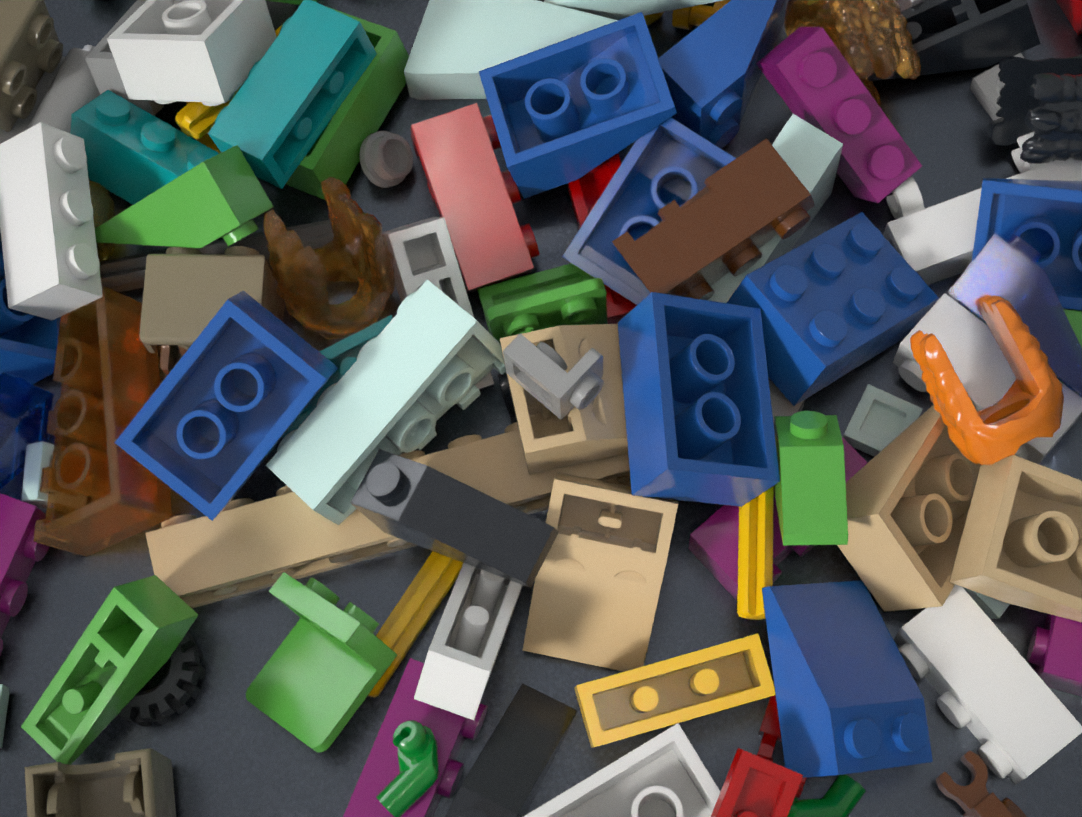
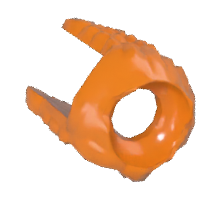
M986 294L978 298L975 303L1016 376V380L1003 398L993 406L976 411L945 350L935 335L932 333L929 335L927 333L923 334L922 331L918 330L910 338L911 350L922 370V380L926 384V391L930 394V400L934 404V409L939 412L943 423L947 425L949 438L960 452L976 465H992L1006 457L1015 455L1021 445L1036 437H1053V434L1061 425L1064 403L1062 384L1048 364V356L1040 349V342L1030 334L1029 327L1022 322L1021 317L1009 301L997 295L990 296Z

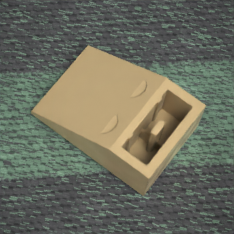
M618 324L559 325L522 333L535 346L540 342H544L553 348L567 365L565 371L567 373L591 348H594L603 356V376L601 379L604 381L602 389L587 407L578 410L574 406L562 420L507 374L529 475L627 454L628 443ZM518 335L500 338L502 354L503 350Z
M558 472L553 482L546 523L553 526L559 533L535 578L522 651L624 672L644 666L667 563L678 500L634 496L630 486Z

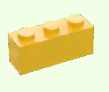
M758 633L574 687L591 748L776 695Z

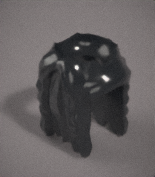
M1082 54L1068 58L1051 57L1042 60H1028L1022 57L1011 56L1001 60L998 77L1005 85L999 91L1000 96L997 98L996 104L1001 108L997 111L996 116L1002 118L988 124V137L995 144L1007 146L1016 143L1018 137L1035 132L1033 137L1028 138L1022 144L1023 151L1020 154V159L1030 164L1048 163L1051 160L1066 161L1069 158L1082 160Z

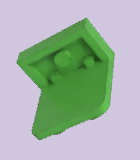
M572 263L478 289L489 333L499 343L500 338L559 325L607 324V300L603 280L592 277Z
M283 572L269 592L299 616L300 619L246 691V699L316 752H324L332 745L397 657V654L373 634L379 623L363 610L349 602L342 611L335 606L340 598L316 579L311 577L304 586Z

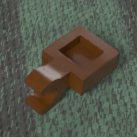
M968 751L960 758L971 772L972 779L969 785L961 786L956 784L946 772H943L936 778L941 792L948 798L955 800L966 812L964 814L965 817H1027L1009 798L1005 797L1000 801L993 792L988 793L986 789L988 779L987 767L981 757L972 751Z

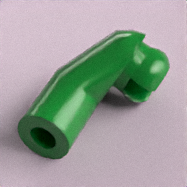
M415 720L403 722L394 731L393 744L398 747L399 774L376 796L379 802L394 817H401L436 782L439 775L437 740L430 728L423 726Z
M846 774L839 775L822 799L798 800L795 796L787 817H848L866 790Z

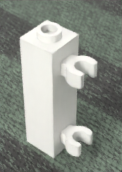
M1035 132L1017 138L1020 148L1012 150L1011 154L1020 174L1007 179L1082 181V160L1069 158L1066 161L1051 160L1048 163L1041 164L1027 163L1020 159V154L1023 151L1022 144L1028 138L1033 137ZM909 177L892 191L893 195L887 196L888 206L896 220L887 223L883 236L927 285L971 269L982 188L925 208L917 183L913 177Z

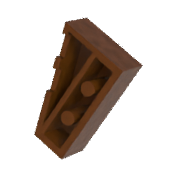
M767 138L706 178L704 181L706 187L680 207L673 200L658 211V215L662 221L634 241L627 231L612 241L650 293L656 292L708 300L715 293L711 285L728 272H731L734 277L742 274L762 257L763 254L759 248L776 235H779L782 240L790 237L810 220L811 216L807 211L815 206L811 194Z

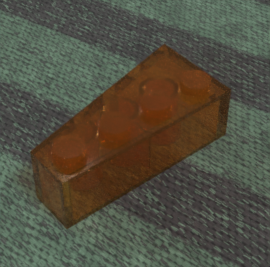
M102 286L103 297L60 318L53 380L62 383L60 398L57 400L54 409L49 411L47 433L55 436L52 467L42 468L39 491L48 494L46 518L36 520L33 542L85 557L173 518L170 487L114 443L159 387L160 375L157 345L156 353H151L139 338L142 303L105 286Z

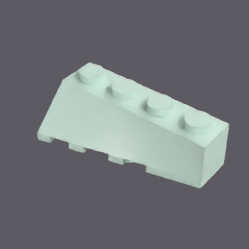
M427 279L416 292L409 294L402 301L397 310V315L378 337L371 339L362 347L357 356V361L338 383L331 385L322 393L317 407L299 428L293 430L282 439L277 453L266 466L312 510L333 523L340 525L357 509L350 502L379 449L398 456L402 452H412L417 448L421 450L437 435L435 431L436 421L454 404H457L464 410L481 395L480 390L475 386L492 369L497 370L501 375L506 372L501 344L475 318Z

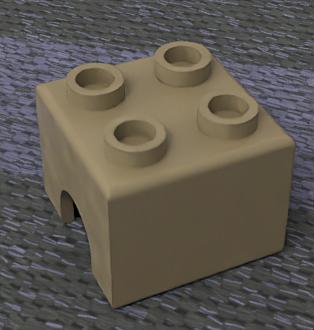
M0 0V129L6 132L12 130L18 118L26 119L30 115L37 100V89H35L44 72L52 73L57 68L62 58L63 44L59 41L54 28V20L50 17L44 0Z
M234 246L225 249L224 254H202L195 248L170 247L166 250V254H149L147 256L139 338L151 353H156V345H161L160 368L166 376L227 299L241 291H245L284 323L285 298L264 255H260L253 248Z
M152 748L116 753L114 760L95 764L68 765L54 762L24 767L27 817H176L172 760Z

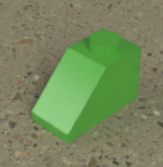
M800 411L792 416H774V431L780 482L774 485V493L783 546L848 545L844 445L837 415H824L816 411Z

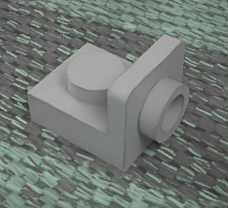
M521 333L503 350L506 373L561 420L574 406L578 410L587 407L604 385V381L601 379L603 376V356L594 348H591L568 373L565 371L567 369L565 361L553 348L544 342H540L535 346Z

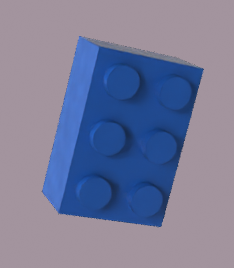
M861 212L747 274L727 303L761 309L768 377L790 403L795 406L904 339L936 303L939 297L889 243L880 230Z
M241 291L227 299L114 443L213 521L232 501L339 367L245 291Z
M651 292L618 322L632 495L742 507L780 482L761 309Z

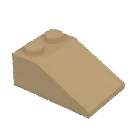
M934 405L846 483L848 545L837 546L884 612L942 607L955 585L950 583V578L980 466L983 465H976L971 462L951 441L947 425L943 423L942 417L934 409Z
M1016 455L1006 457L992 465L980 466L950 583L1008 604L1082 622V481Z

